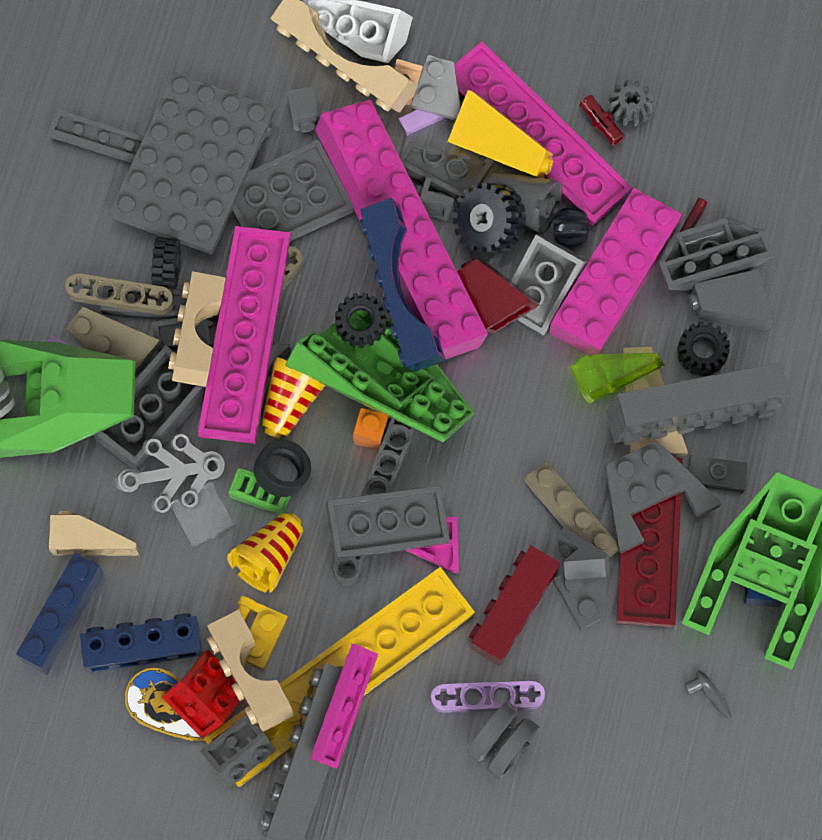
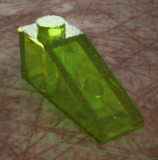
M658 353L594 354L579 358L574 365L570 366V369L583 397L588 403H591L664 367L665 364Z

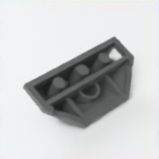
M724 218L675 233L659 262V267L668 289L692 291L694 283L751 271L774 257V253L765 230L754 228L730 218Z

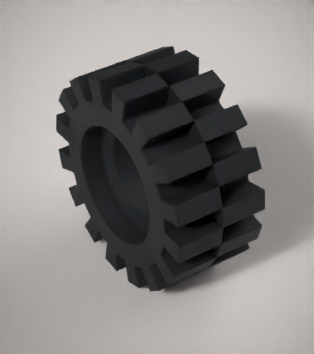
M158 237L155 239L151 267L152 285L176 289L181 261L179 239Z
M354 293L351 298L345 297L344 302L339 303L338 311L335 312L337 332L345 343L349 342L350 346L355 347V345H359V348H364V345L367 344L369 347L374 345V341H379L381 335L386 331L387 318L383 304L378 302L377 298L373 295L368 297V293H362V296ZM356 311H366L371 315L372 323L367 329L356 330L351 326L350 317Z
M703 321L698 322L697 326L693 323L689 326L688 330H684L677 348L679 362L683 361L682 367L685 370L689 367V373L693 375L695 371L699 372V376H704L707 372L708 376L713 375L715 370L718 372L722 368L729 355L730 341L726 340L728 335L726 332H720V326L712 327V322L704 325ZM698 340H707L713 345L714 353L708 358H701L694 353L693 344Z

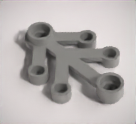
M175 434L170 439L171 447L176 451H183L195 461L194 463L184 464L163 449L159 440L150 438L143 443L144 453L156 457L168 467L139 473L132 469H122L115 476V485L121 491L133 492L140 484L170 479L161 493L155 496L151 503L152 508L156 512L165 513L170 509V500L186 476L197 474L188 490L182 491L179 495L180 504L191 508L197 504L198 493L207 480L216 479L223 473L225 464L222 456L214 451L203 453L189 443V438L186 435ZM178 437H182L184 441L183 446L180 448L176 446V439ZM151 442L156 444V450L153 453L148 449V445ZM211 460L215 463V468L212 471L207 468V464ZM131 475L133 477V483L132 485L127 486L125 484V479L127 476ZM190 493L192 495V502L186 504L185 496ZM160 499L165 501L163 509H159L157 506V502Z

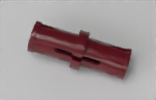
M593 95L585 97L580 102L579 107L591 119L594 129L600 130L612 147L622 142L625 134L613 122L610 112H605Z

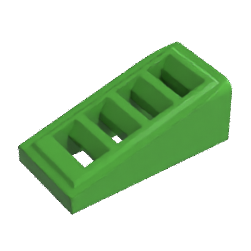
M238 467L229 490L230 499L277 515L285 513L291 496L280 497L277 506L272 505L275 498L274 495L269 494L266 502L262 500L265 490L260 486L256 496H251L255 484H259L253 472ZM243 481H248L245 492H241L240 489Z

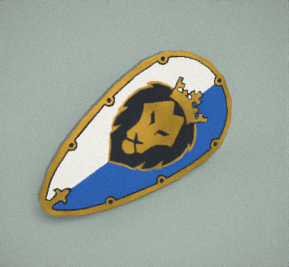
M146 668L136 673L128 681L124 692V703L129 715L136 722L154 731L176 738L204 741V738L202 739L162 698L163 694L180 680L169 671L160 668Z

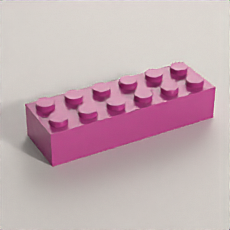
M633 188L553 318L549 334L598 361L678 229L682 214Z

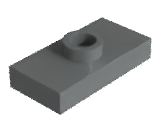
M691 455L689 472L705 487L744 493L748 463Z

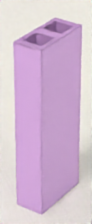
M415 110L400 117L399 123L406 136L444 119V117Z

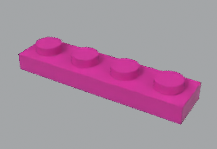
M351 644L310 759L336 769L338 768L377 660V653L362 646Z

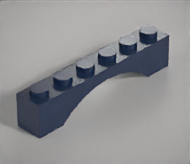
M389 198L360 209L363 218L360 219V226L364 235H368L370 245H367V250L371 260L375 261L378 270L375 271V277L378 285L384 289L385 297L382 298L387 313H391L393 323L390 324V328L394 338L399 340L401 349L398 350V356L402 365L416 372L446 361L438 334L425 326L415 316L407 304L401 289L399 255L407 228L400 205L394 199Z

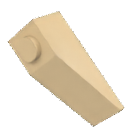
M61 511L58 515H50L49 550L53 556H73L74 553L80 556H139V548L135 542L80 515H76L75 512Z

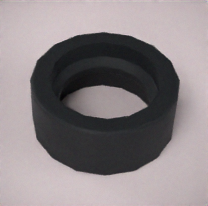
M276 440L268 443L262 449L254 464V476L259 486L267 493L276 497H289L296 494L304 486L311 473V461L306 451L298 444L289 440ZM274 455L289 459L297 469V478L294 481H282L276 478L267 466L268 459Z

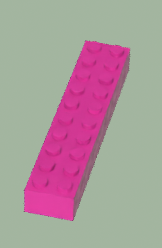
M371 99L322 113L315 131L354 206L359 220L363 219L360 209L392 198L400 205L407 232L399 255V278L406 302L415 316L425 326L438 334L445 359L480 348L488 332Z

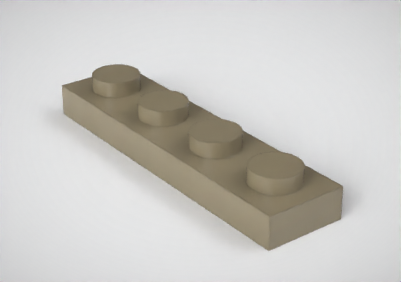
M548 461L525 477L524 482L563 527L566 526L608 554L609 558L618 552L616 540Z

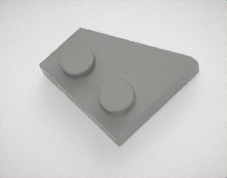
M431 55L427 56L411 103L413 109L456 121L461 106L454 62Z

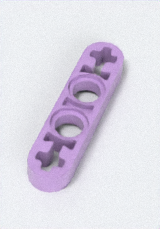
M535 681L441 684L436 686L431 692V704L435 710L442 713L497 711L503 704L496 702L494 693L498 689H506L511 695L509 703L518 710H533L542 705L545 691L542 685ZM514 688H520L519 694H526L529 688H534V692L539 693L540 697H536L533 703L529 702L528 697H519L520 704H515L516 693ZM455 690H461L460 703L462 706H456V700H448L447 705L442 706L441 701L436 700L435 697H439L442 691H446L449 697H455ZM477 690L482 697L480 703L477 705L468 704L464 698L466 692Z

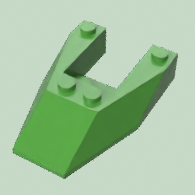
M0 340V364L4 371V377L27 374L25 417L0 419V458L56 452L134 417L136 362L131 359L58 342Z
M776 472L715 542L685 612L682 624L709 635L731 581L784 602L785 604L764 652V658L792 670L822 599V490Z

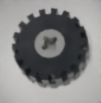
M476 183L472 185V188H466L463 191L466 196L458 197L457 201L460 203V206H454L453 212L458 214L457 218H453V224H458L459 228L455 230L456 236H463L459 241L463 245H468L467 249L477 251V253H500L511 249L510 245L517 244L519 240L516 238V235H523L524 229H521L520 226L521 224H526V218H521V213L526 211L525 206H519L518 203L522 199L519 195H513L515 193L514 189L506 188L507 185Z

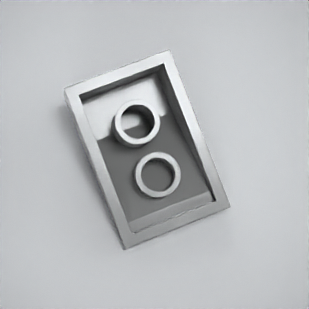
M535 235L511 281L537 300L539 306L517 320L545 335L550 328L553 318L589 260L545 235Z

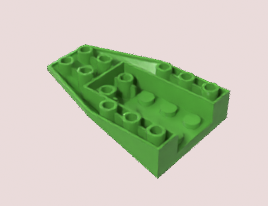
M356 311L350 317V324L356 330H365L372 323V317L366 311ZM387 316L385 333L381 335L379 341H374V345L370 347L367 344L364 345V348H359V345L353 347L350 346L349 342L345 343L341 335L338 334L335 323L321 334L313 330L297 342L286 366L439 441L444 442L475 413L438 364L416 372L402 365L398 356V350L401 349L399 340L394 338L390 328V324L393 321Z

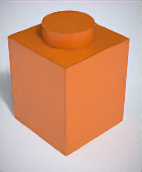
M361 408L353 433L354 444L379 451L389 426L388 416Z

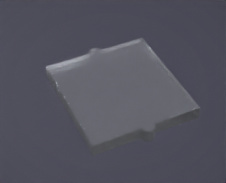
M212 482L203 486L200 490L198 502L194 507L182 506L179 499L171 503V508L192 547L210 538L214 540L217 537L216 535L235 526ZM190 493L185 496L186 504L192 502V495Z

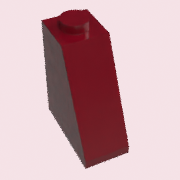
M471 259L461 265L462 269L457 271L486 331L494 334L539 306L537 300L487 262Z

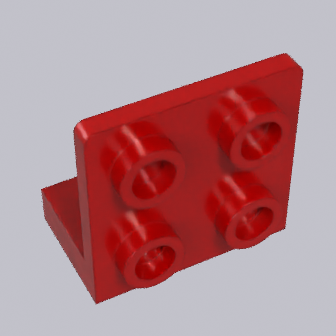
M210 650L203 652L187 674L162 696L168 705L202 739L221 726L240 702L231 686L236 683L233 676L226 677L220 666V660Z

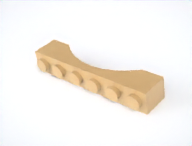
M283 0L270 18L278 24L276 27L277 31L287 38L292 34L298 39L295 43L308 53L311 49L317 53L315 59L327 67L330 64L338 68L335 71L338 76L347 82L350 79L357 82L355 86L357 90L367 97L370 94L376 96L378 99L375 103L388 112L392 108L400 113L418 87L417 84L390 65L367 66L346 60L334 49L327 39L321 25L319 13L302 0Z

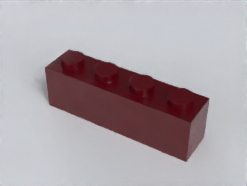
M531 545L527 552L521 550L513 564L517 567L513 575L509 576L507 574L498 588L502 591L497 601L494 599L490 600L484 611V614L487 615L482 625L477 623L468 637L472 640L470 649L498 666H501L560 567V562Z

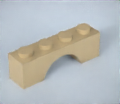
M192 271L191 281L184 282L182 298H186L187 302L186 305L180 304L177 321L183 322L182 329L176 328L173 345L178 346L177 353L171 352L168 369L174 370L172 381L206 387L213 348L205 344L198 337L195 327L206 318L219 316L225 277Z
M239 609L207 625L211 636L206 639L214 654L220 652L223 660L219 661L226 677L233 676L236 683L231 686L238 700L245 699L249 706L244 710L251 724L258 723L261 731L264 732L293 717L294 714L290 703L277 680H258L245 671L246 658L256 644Z

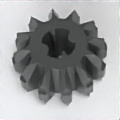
M628 80L624 82L623 86L617 84L614 87V93L609 95L608 100L610 104L608 110L614 113V121L623 119L622 124L624 127L628 124V121L632 122L635 127L638 126L639 120L646 122L649 117L648 114L653 113L654 110L652 104L654 96L653 94H648V86L639 87V80L634 85H631Z

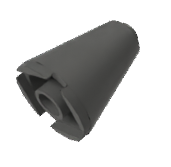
M498 172L487 176L484 183L507 185L506 188L515 190L513 195H519L522 199L518 203L519 206H525L526 212L521 213V218H526V224L524 225L531 230L544 233L550 227L556 214L552 212L554 205H560L563 189L560 182L554 179Z

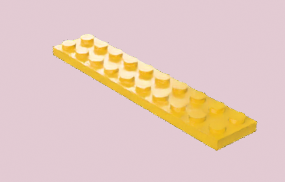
M441 567L279 684L290 703L294 716L263 732L275 751L264 762L259 763L245 774L240 781L235 782L238 788L282 757L284 753L291 750L293 743L289 742V738L294 725H300L303 717L302 714H299V709L304 696H310L313 686L308 685L314 668H319L321 664L326 663L343 669L351 644L362 646L377 653L378 657L365 690V696L475 615V611ZM242 710L205 737L204 741L206 744H210L246 715L245 710Z

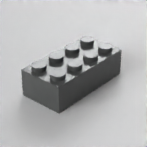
M166 345L135 380L134 417L94 434V438L98 443L137 473L141 472L154 457L144 453L143 443L147 439L152 438L159 440L163 447L200 404L205 395L206 387L172 381L174 370L168 369L171 352L174 351ZM151 442L148 445V449L151 453H153L156 450V444L154 442Z

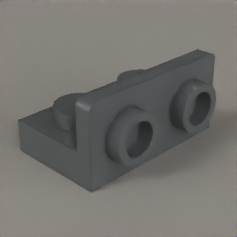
M245 715L200 752L220 775L224 783L230 787L235 782L240 781L245 774L259 763L264 762L275 749L256 724L252 725L247 715Z

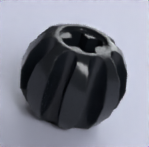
M566 207L556 212L553 219L556 242L564 247L573 248L581 246L587 241L589 226L588 216L584 210L577 207Z

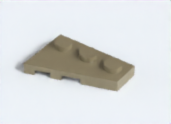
M82 307L66 327L89 350L134 360L136 362L135 375L163 342L159 338L143 333L136 328L127 326L87 307Z

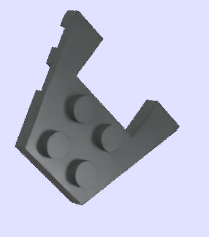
M658 441L606 464V476L613 509L614 527L618 541L617 546L620 554L644 543V539L632 518V515L681 492L685 494L697 518L721 506L720 501Z

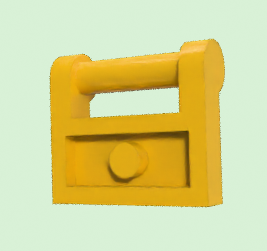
M241 596L237 604L243 619L246 620L249 611L257 614L250 628L256 645L249 652L245 663L264 671L289 618L248 597Z

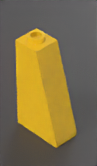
M467 91L448 142L538 178H544L545 174L548 175L553 166V159H551L553 153L481 96L472 91Z

